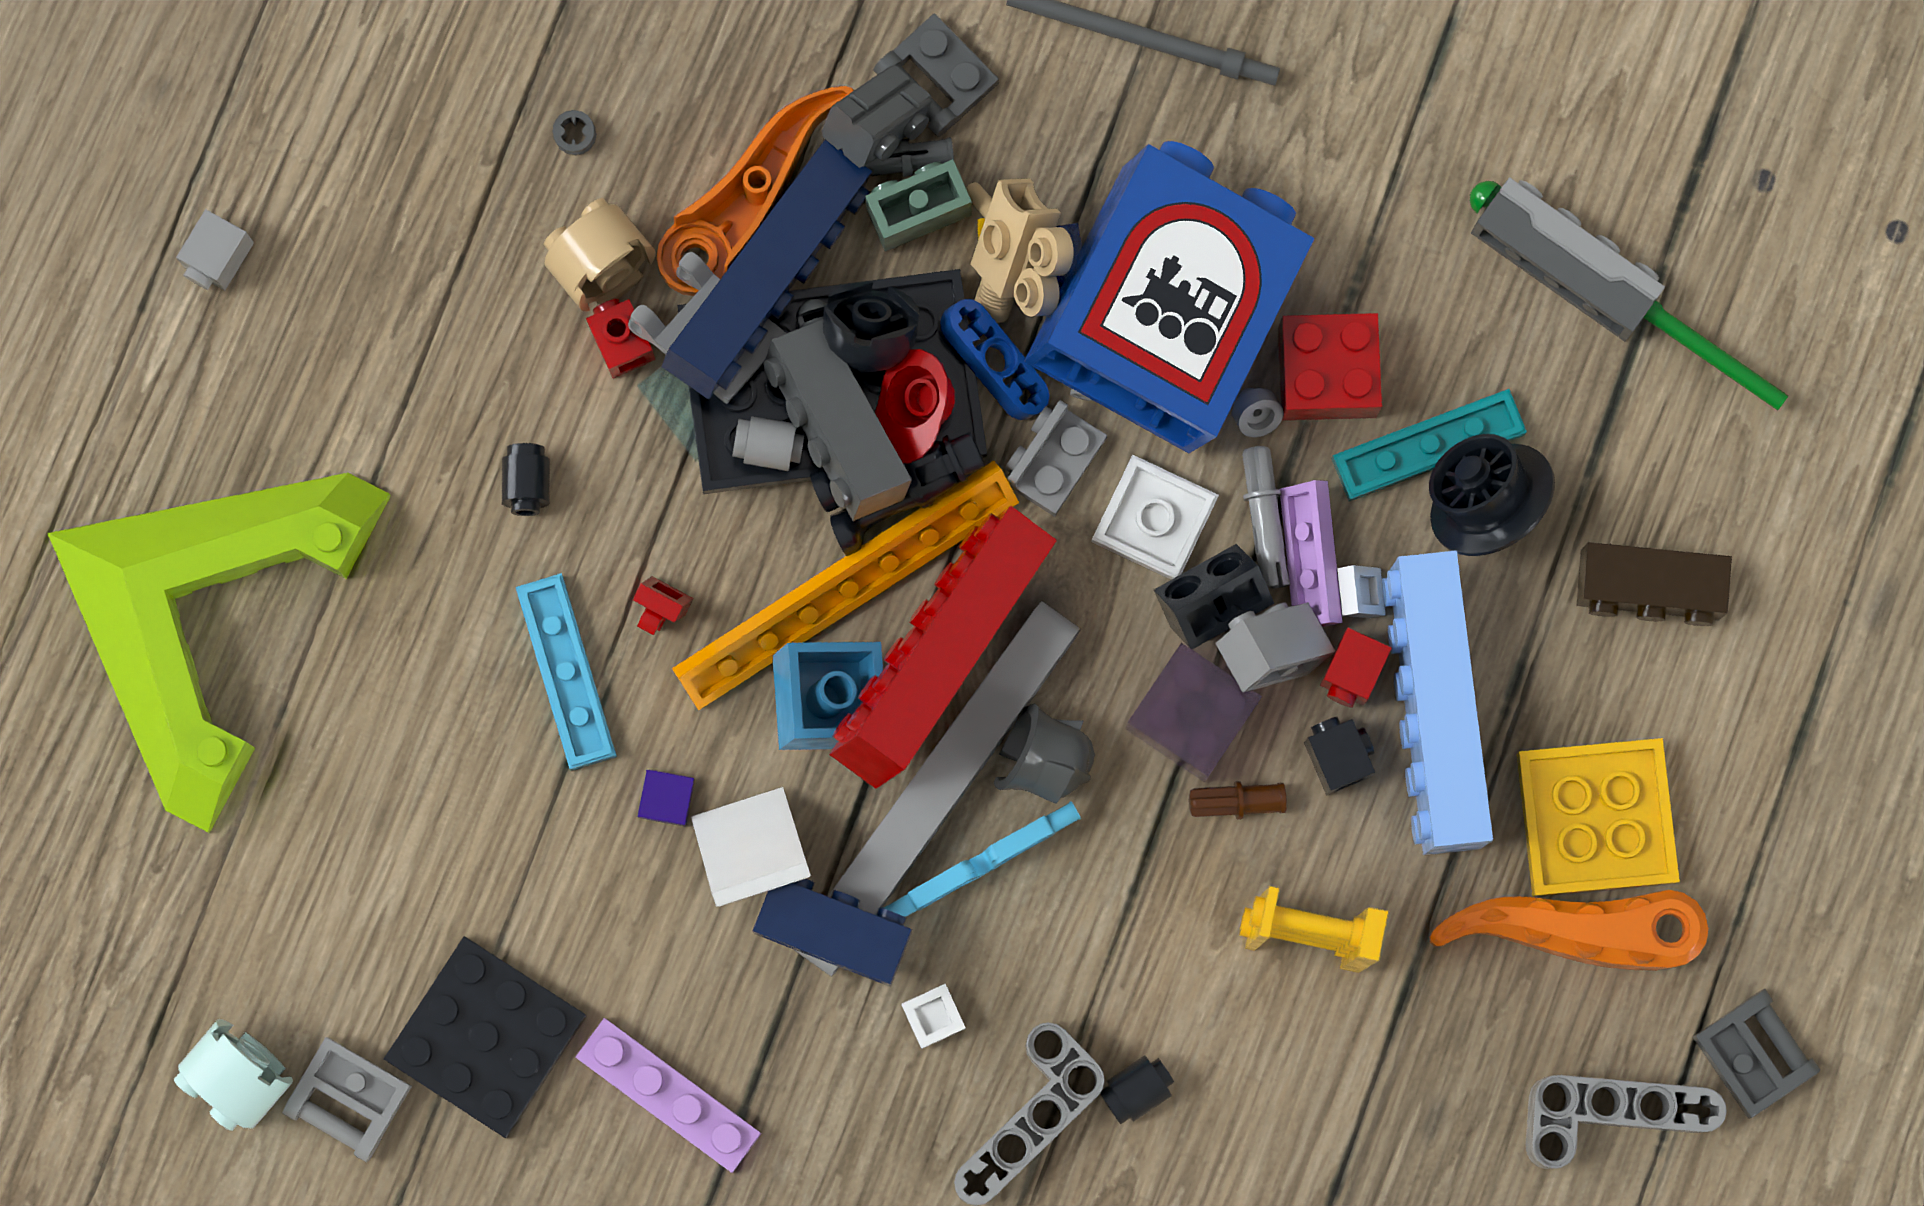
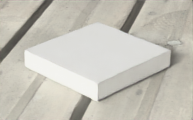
M1132 455L1091 542L1172 580L1182 574L1219 495Z

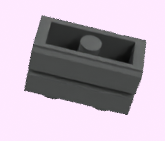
M895 64L893 66L890 65L831 107L821 131L823 138L836 149H843L844 155L859 168L864 167L875 158L885 161L893 154L903 138L907 137L910 140H914L926 128L929 122L926 114L932 103L931 95L916 82L912 84L910 77Z

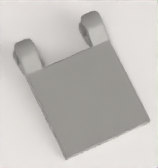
M688 252L679 262L676 274L684 283L699 291L675 318L665 326L650 308L640 305L632 312L628 323L629 329L635 335L654 344L665 354H667L669 347L720 280L713 274L705 262L693 252ZM770 319L763 326L768 330V333L754 354H750L745 350L737 361L742 368L729 388L725 390L719 386L714 392L726 404L764 363L771 340L787 334Z

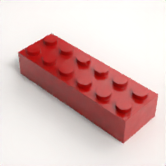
M1009 506L998 516L990 513L979 527L975 525L959 546L964 552L955 563L950 562L934 583L939 588L929 601L925 599L909 620V623L914 627L904 639L899 637L887 652L884 661L888 665L879 676L874 675L859 694L858 699L863 703L853 715L848 713L834 731L832 737L838 742L829 755L875 789L904 771L1057 539L1012 506Z

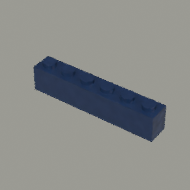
M825 139L669 347L661 367L707 399H710L719 386L727 390L742 368L737 363L745 350L750 354H754L766 337L768 330L763 327L771 315L777 319L783 315L794 298V295L789 290L797 280L803 284L808 281L820 262L814 256L822 246L829 250L833 247L846 227L840 223L845 214L849 211L856 215L865 203V196L871 193L865 188V185L872 171L865 166L860 168L844 155L841 149H836Z

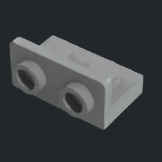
M1059 400L1053 410L1047 406L1042 410L1031 428L1037 435L1027 449L1020 445L1005 467V470L1011 473L1008 477V482L1012 490L1054 517L1107 439L1105 433L1070 412L1068 405Z

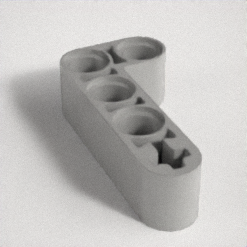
M1049 1022L1039 1024L1028 1035L1025 1046L1027 1055L1031 1062L1049 1079V1082L959 1169L954 1181L955 1191L965 1203L977 1206L993 1199L1102 1091L1105 1080L1100 1066L1058 1024ZM1043 1032L1054 1033L1061 1040V1052L1053 1059L1041 1058L1034 1050V1040ZM1084 1067L1092 1071L1096 1081L1092 1092L1080 1095L1071 1090L1068 1085V1076L1073 1069ZM1050 1101L1057 1105L1061 1114L1057 1126L1051 1129H1043L1036 1125L1032 1114L1034 1107L1038 1103ZM1007 1135L1018 1136L1025 1144V1155L1017 1163H1006L998 1155V1142ZM986 1152H989L995 1165L1008 1172V1174L1000 1181L994 1172L985 1182L989 1190L986 1195L982 1197L979 1193L975 1192L969 1196L963 1190L967 1185V1180L963 1176L968 1171L977 1175L984 1170L988 1164L981 1161L980 1158Z
M1566 1075L1548 1076L1536 1081L1530 1090L1526 1153L1530 1161L1540 1168H1562L1569 1164L1574 1158L1577 1148L1578 1123L1687 1133L1709 1132L1720 1127L1725 1120L1727 1113L1726 1103L1715 1090L1703 1087ZM1550 1084L1558 1085L1565 1093V1105L1557 1112L1549 1110L1543 1102V1091ZM1599 1088L1606 1089L1614 1098L1613 1110L1606 1116L1599 1115L1592 1107V1095ZM1648 1092L1656 1094L1662 1102V1113L1655 1120L1648 1119L1641 1111V1099ZM1700 1098H1702V1106L1710 1108V1116L1701 1118L1700 1123L1699 1117L1696 1114H1676L1677 1105L1698 1104ZM1547 1133L1555 1134L1562 1142V1153L1554 1161L1543 1157L1539 1149L1540 1140Z

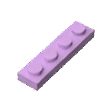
M606 1018L601 1021L575 1057L731 1173L735 1171L762 1134Z

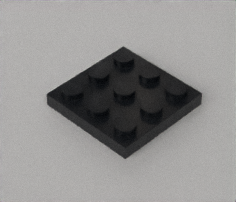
M464 936L389 1049L384 1060L507 1139L587 1015Z

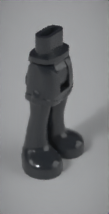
M971 432L952 440L949 435L942 437V442L935 441L922 458L903 464L912 479L903 501L855 521L851 519L846 509L830 515L833 532L844 554L849 556L860 550L863 545L865 532L875 524L918 506L922 508L932 506L936 498L959 483L958 478L964 483L968 481V474L984 468L985 463ZM822 469L811 473L812 485L825 512L828 513L839 508L832 496L830 489L831 481L826 471Z

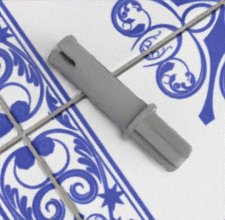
M1265 446L1250 447L1243 450L1242 453L1248 491L1247 494L1243 495L1244 501H1249L1257 565L1268 589L1270 587L1271 589L1282 588L1290 585L1277 497L1282 494L1281 490L1275 487L1270 449Z

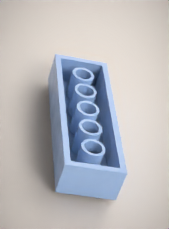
M1457 550L1399 556L1391 569L1387 571V578H1382V589L1385 607L1393 606L1394 613L1393 625H1388L1389 647H1392L1390 652L1391 654L1398 653L1400 662L1399 672L1394 673L1395 696L1397 701L1405 702V720H1400L1399 728L1402 748H1410L1412 759L1411 767L1405 769L1408 796H1416L1417 815L1411 816L1413 841L1415 845L1422 844L1423 855L1482 849L1493 841Z

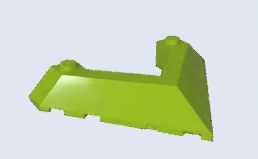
M343 473L47 533L165 811L210 833L255 750V747L212 724L200 689L199 677L189 644L186 642L179 619L180 614L175 599L192 594L193 591L204 587L230 582L258 573V570L306 558L347 579L391 494L350 473Z

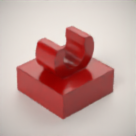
M651 576L640 584L633 598V601L646 607L637 627L655 635L657 630L660 631L667 619L675 623L685 616L694 598Z

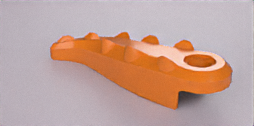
M830 87L801 97L785 106L764 125L736 164L714 187L674 216V224L666 231L658 244L656 257L660 275L670 288L682 295L695 296L699 291L684 283L676 274L684 252L694 247L701 248L708 254L709 259L706 265L719 279L722 278L782 198L803 149L813 131L828 117L830 109L834 104L854 91L852 87Z
M1673 890L1657 891L1631 898L1603 902H1568L1518 896L1494 898L1471 905L1442 921L1431 932L1429 940L1433 946H1443L1464 936L1485 934L1581 963L1607 968L1657 971L1686 965L1698 957L1706 944L1709 928L1706 915L1698 902L1683 892ZM1663 915H1672L1682 924V935L1676 942H1665L1657 934L1656 924Z

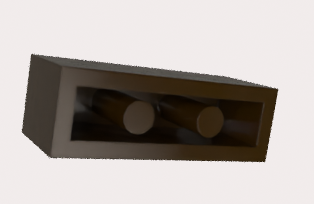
M1588 542L1581 549L1576 606L1589 607V614L1595 616L1615 617L1618 616V610L1637 612L1636 618L1644 621H1665L1666 615L1685 617L1684 623L1688 625L1712 626L1714 620H1720L1728 613L1732 556Z

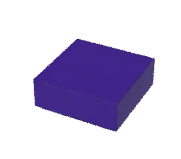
M646 770L637 817L686 827L695 779Z

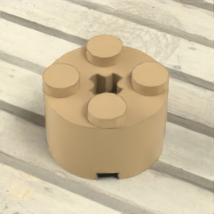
M603 198L591 202L583 210L581 218L568 228L565 226L557 228L544 241V246L548 250L545 257L546 268L582 311H591L588 304L593 302L600 305L608 300L619 299L643 277L638 269L646 259L651 265L655 259V249L618 205L608 204Z

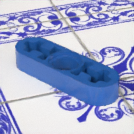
M963 299L944 311L941 317L943 335L1002 408L1011 417L1018 420H1026L1042 412L1049 402V390L1046 383L1031 365L1024 362L1025 357L987 310L975 300ZM967 315L972 322L968 325V329L963 331L959 323L962 317ZM984 334L987 340L975 347L972 343L980 339L979 337ZM988 348H995L1002 353L1005 360L1002 372L994 371L988 366L985 359V353ZM1015 372L1017 377L1010 380L1011 383L1006 385L1003 379ZM1026 388L1031 393V396L1027 400L1028 403L1023 404L1019 397L1023 393L1022 390Z

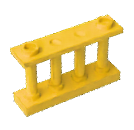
M1271 886L1260 897L1255 896L1252 909L1247 907L1244 909L1239 936L1247 937L1245 949L1255 951L1269 937L1334 951V957L1342 958L1340 970L1358 974L1379 961L1388 912L1368 908L1356 918L1354 917L1352 921H1345L1276 905L1279 888Z

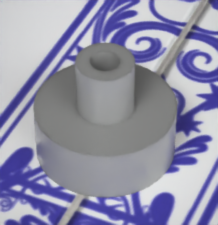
M1246 388L1240 393L1239 398L1235 402L1232 416L1244 435L1248 437H1261L1271 433L1279 426L1283 419V408L1271 390L1265 388Z

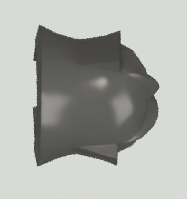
M1035 703L1027 706L1013 726L999 755L1014 760L1017 763L1007 777L995 778V788L999 790H1024L1057 804L1060 798L1066 797L1080 785L1088 783L1091 780L1089 772L1094 763L1095 753L1088 736L1080 731L1084 720H1057L1044 713Z

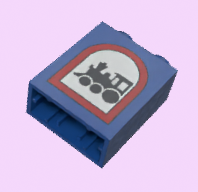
M1166 141L1160 149L1148 144L1122 167L1059 291V302L1056 310L1046 317L1024 362L1190 454L1218 436L1315 238L1291 225L1296 212L1290 204L1280 197L1257 188H1247L1242 196H1239L1210 179L1214 166L1205 155L1185 144Z

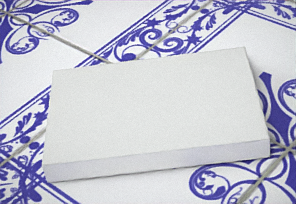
M783 787L691 816L716 907L811 876Z

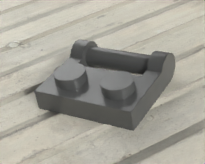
M935 13L893 51L883 56L873 68V71L879 74L890 65L893 66L895 64L910 77V82L913 84L916 81L902 68L908 60H911L952 102L948 107L942 109L931 97L932 103L926 117L929 118L930 122L928 128L937 137L945 134L999 84V79Z
M1766 989L1757 992L1693 1036L1747 1118L1754 1117L1821 1071L1813 1058H1806L1771 1007L1770 1003L1773 1000ZM1754 1015L1791 1068V1071L1784 1077L1780 1075L1744 1022Z

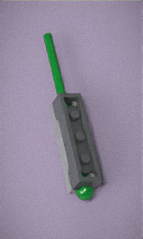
M1509 177L1502 187L1494 181H1483L1472 189L1469 200L1473 211L1478 214L1483 207L1486 210L1476 222L1471 234L1621 340L1626 342L1644 318L1777 411L1788 398L1786 393L1665 311L1656 300L1665 286L1658 282L1659 276L1651 268L1639 262L1632 264L1619 255L1620 249L1614 242L1602 235L1594 237L1580 227L1581 221L1570 211L1564 208L1555 210L1541 200L1543 197L1541 192L1533 185L1523 180L1517 183Z

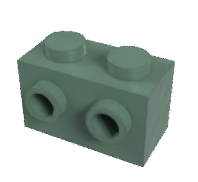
M953 159L943 164L941 162H933L918 169L914 176L900 182L891 180L882 183L872 189L871 194L865 196L866 210L885 252L972 216V201Z

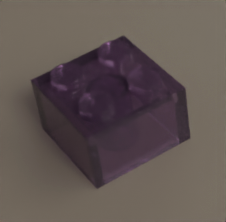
M1181 643L1127 722L1125 729L1203 782H1206L1262 696L1253 690L1243 693L1234 677Z

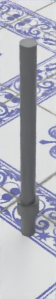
M1007 0L1006 2L1007 6L1220 69V75L1238 80L1240 75L1275 86L1280 72L1279 67L1246 58V53L1228 47L1227 51H1222L1056 0Z

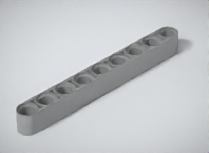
M1043 601L1039 603L833 890L861 900L858 908L876 915L879 907H884L1016 723L1023 710L1029 705L1081 631L1080 627ZM796 951L831 977L840 968Z

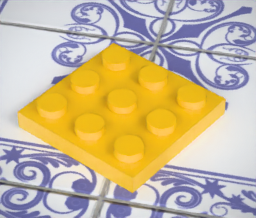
M1663 738L1528 750L1516 753L1532 897L1677 884L1680 882Z

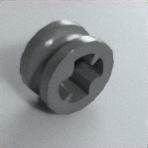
M577 110L566 111L559 115L554 122L552 130L558 147L570 155H580L589 151L594 145L597 136L594 123L590 117ZM570 122H573L575 127L578 122L586 125L582 130L585 139L579 144L574 139L572 144L563 141L567 136L564 127Z

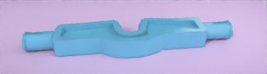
M1070 801L1067 805L1047 816H1042L997 841L979 855L956 864L882 908L904 917L920 911L1048 839L1055 832L1080 820L1081 817L1072 801Z

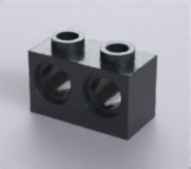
M1237 544L1154 589L1170 628L1191 650L1230 629L1228 624L1241 614L1249 611H1254L1257 614L1275 604L1259 566Z

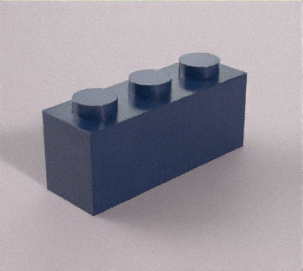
M806 878L768 890L752 930L755 935L886 986H892L912 934V929L903 926L906 917L880 907L876 915L858 908L861 900L837 890H833L831 897L812 891L815 882Z

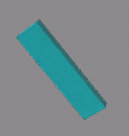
M1506 389L1334 454L1331 459L1347 499L1352 501L1433 470L1438 460L1451 447L1466 438L1480 434H1495L1511 441L1524 436L1527 431L1510 389Z

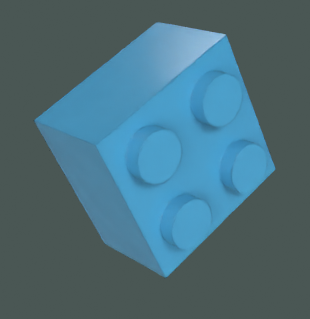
M881 642L787 643L772 655L779 750L833 749L838 741L832 737L834 731L848 713L853 715L863 703L858 699V696L868 681L874 675L879 676L883 671Z

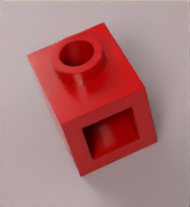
M612 299L601 303L593 309L594 315L586 318L612 379L656 360L650 343L635 335L628 327L631 314L634 311L630 299L621 303L619 299Z
M1347 628L1320 683L1321 687L1329 690L1326 696L1350 708H1353L1355 702L1363 706L1370 697L1392 647Z

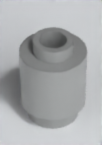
M751 416V421L738 419L732 457L743 458V464L789 471L790 462L800 463L804 435L796 434V426L789 422Z

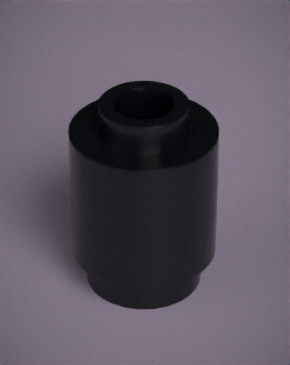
M534 443L509 445L507 447V456L502 458V505L511 508L513 515L540 514V508L547 507L550 504V459L545 456V447Z
M1144 1055L1106 1082L1109 1086L1104 1088L1100 1095L1120 1124L1130 1118L1134 1122L1172 1096L1167 1087L1173 1084L1174 1080L1159 1058L1150 1062Z

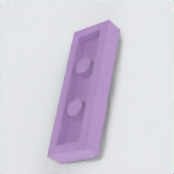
M1313 480L1280 489L1282 494L1280 499L1290 580L1291 604L1296 606L1308 602L1322 627L1343 623L1328 481Z

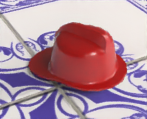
M913 349L909 351L901 363L885 372L875 414L903 464L922 458L930 450L937 438L941 424L952 413L955 404V390L951 380L946 375L943 364L934 354L922 349Z

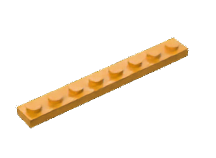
M992 461L984 468L967 477L968 481L958 483L952 489L936 498L932 506L919 508L862 545L861 549L840 559L673 667V672L698 711L773 663L772 655L787 643H804L963 540L975 525L979 527L990 513L998 516L1009 506L1014 507L1019 504L1002 469L995 461Z

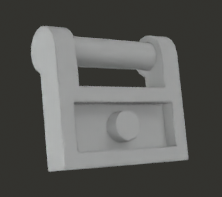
M325 1037L286 1103L283 1114L294 1121H297L298 1118L306 1121L354 1149V1156L367 1163L375 1153L384 1133L412 1086L334 1040ZM315 1088L370 1119L372 1122L366 1132L360 1131L309 1101Z

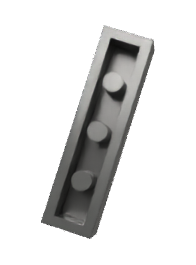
M823 319L772 339L764 361L766 376L773 387L779 386L786 399V410L791 422L796 427L801 426L808 439V450L813 462L818 467L823 466L831 481V493L837 505L841 508L845 507L851 519L855 521L903 501L912 479L848 364L830 350L823 333Z

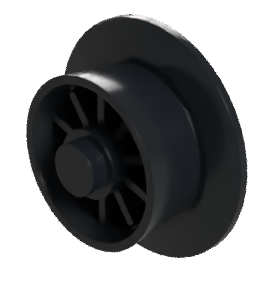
M1495 434L1475 435L1455 444L1438 460L1429 480V493L1433 501L1430 521L1434 535L1449 551L1457 550V554L1464 556L1488 555L1517 543L1537 526L1551 504L1555 490V477L1550 463L1538 450L1523 444H1511L1504 437Z

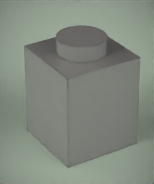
M205 209L176 258L187 269L183 276L206 290L213 284L225 291L254 242L246 231Z

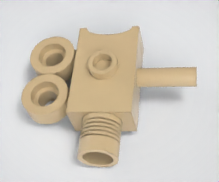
M1031 179L998 180L993 198L977 182L971 183L966 187L973 206L985 218L971 261L972 267L982 277L975 301L979 302L987 310L996 323L1005 322L1008 319L1014 300L1021 311L1027 316L1051 315L1056 310L1059 302V284L1056 276L1066 274L1073 262L1074 250L1071 237L1064 228L1056 227L1061 212L1058 209H1048L1039 200L1034 190V182Z

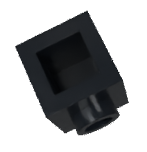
M1338 717L1330 718L1311 727L1314 735L1308 737L1304 745L1326 796L1373 776L1375 770L1369 756L1374 754V748L1364 727L1357 729L1353 719L1340 724Z

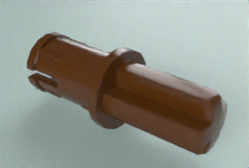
M1235 781L1234 786L1194 788L1190 790L1188 798L1189 810L1194 817L1235 815L1237 820H1241L1245 814L1286 813L1287 806L1284 783L1242 786L1240 781Z

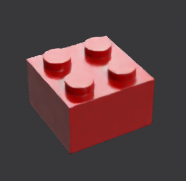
M1378 313L1282 316L1278 326L1280 395L1283 408L1282 421L1376 418L1382 408Z

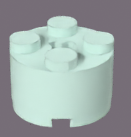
M218 1019L178 1065L180 1073L174 1078V1081L180 1089L191 1097L197 1098L200 1095L213 1107L210 1111L211 1116L226 1129L232 1131L237 1125L253 1129L293 1083L291 1076L280 1077L286 1068L260 1042L246 1032L238 1039L228 1032L234 1025L228 1021Z

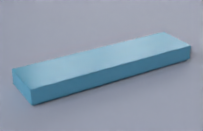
M562 573L516 587L569 769L573 771L617 757Z

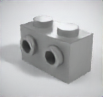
M1308 602L1288 607L1286 603H1280L1257 616L1254 611L1241 614L1228 624L1230 631L1216 642L1220 653L1243 693L1306 676L1336 652Z

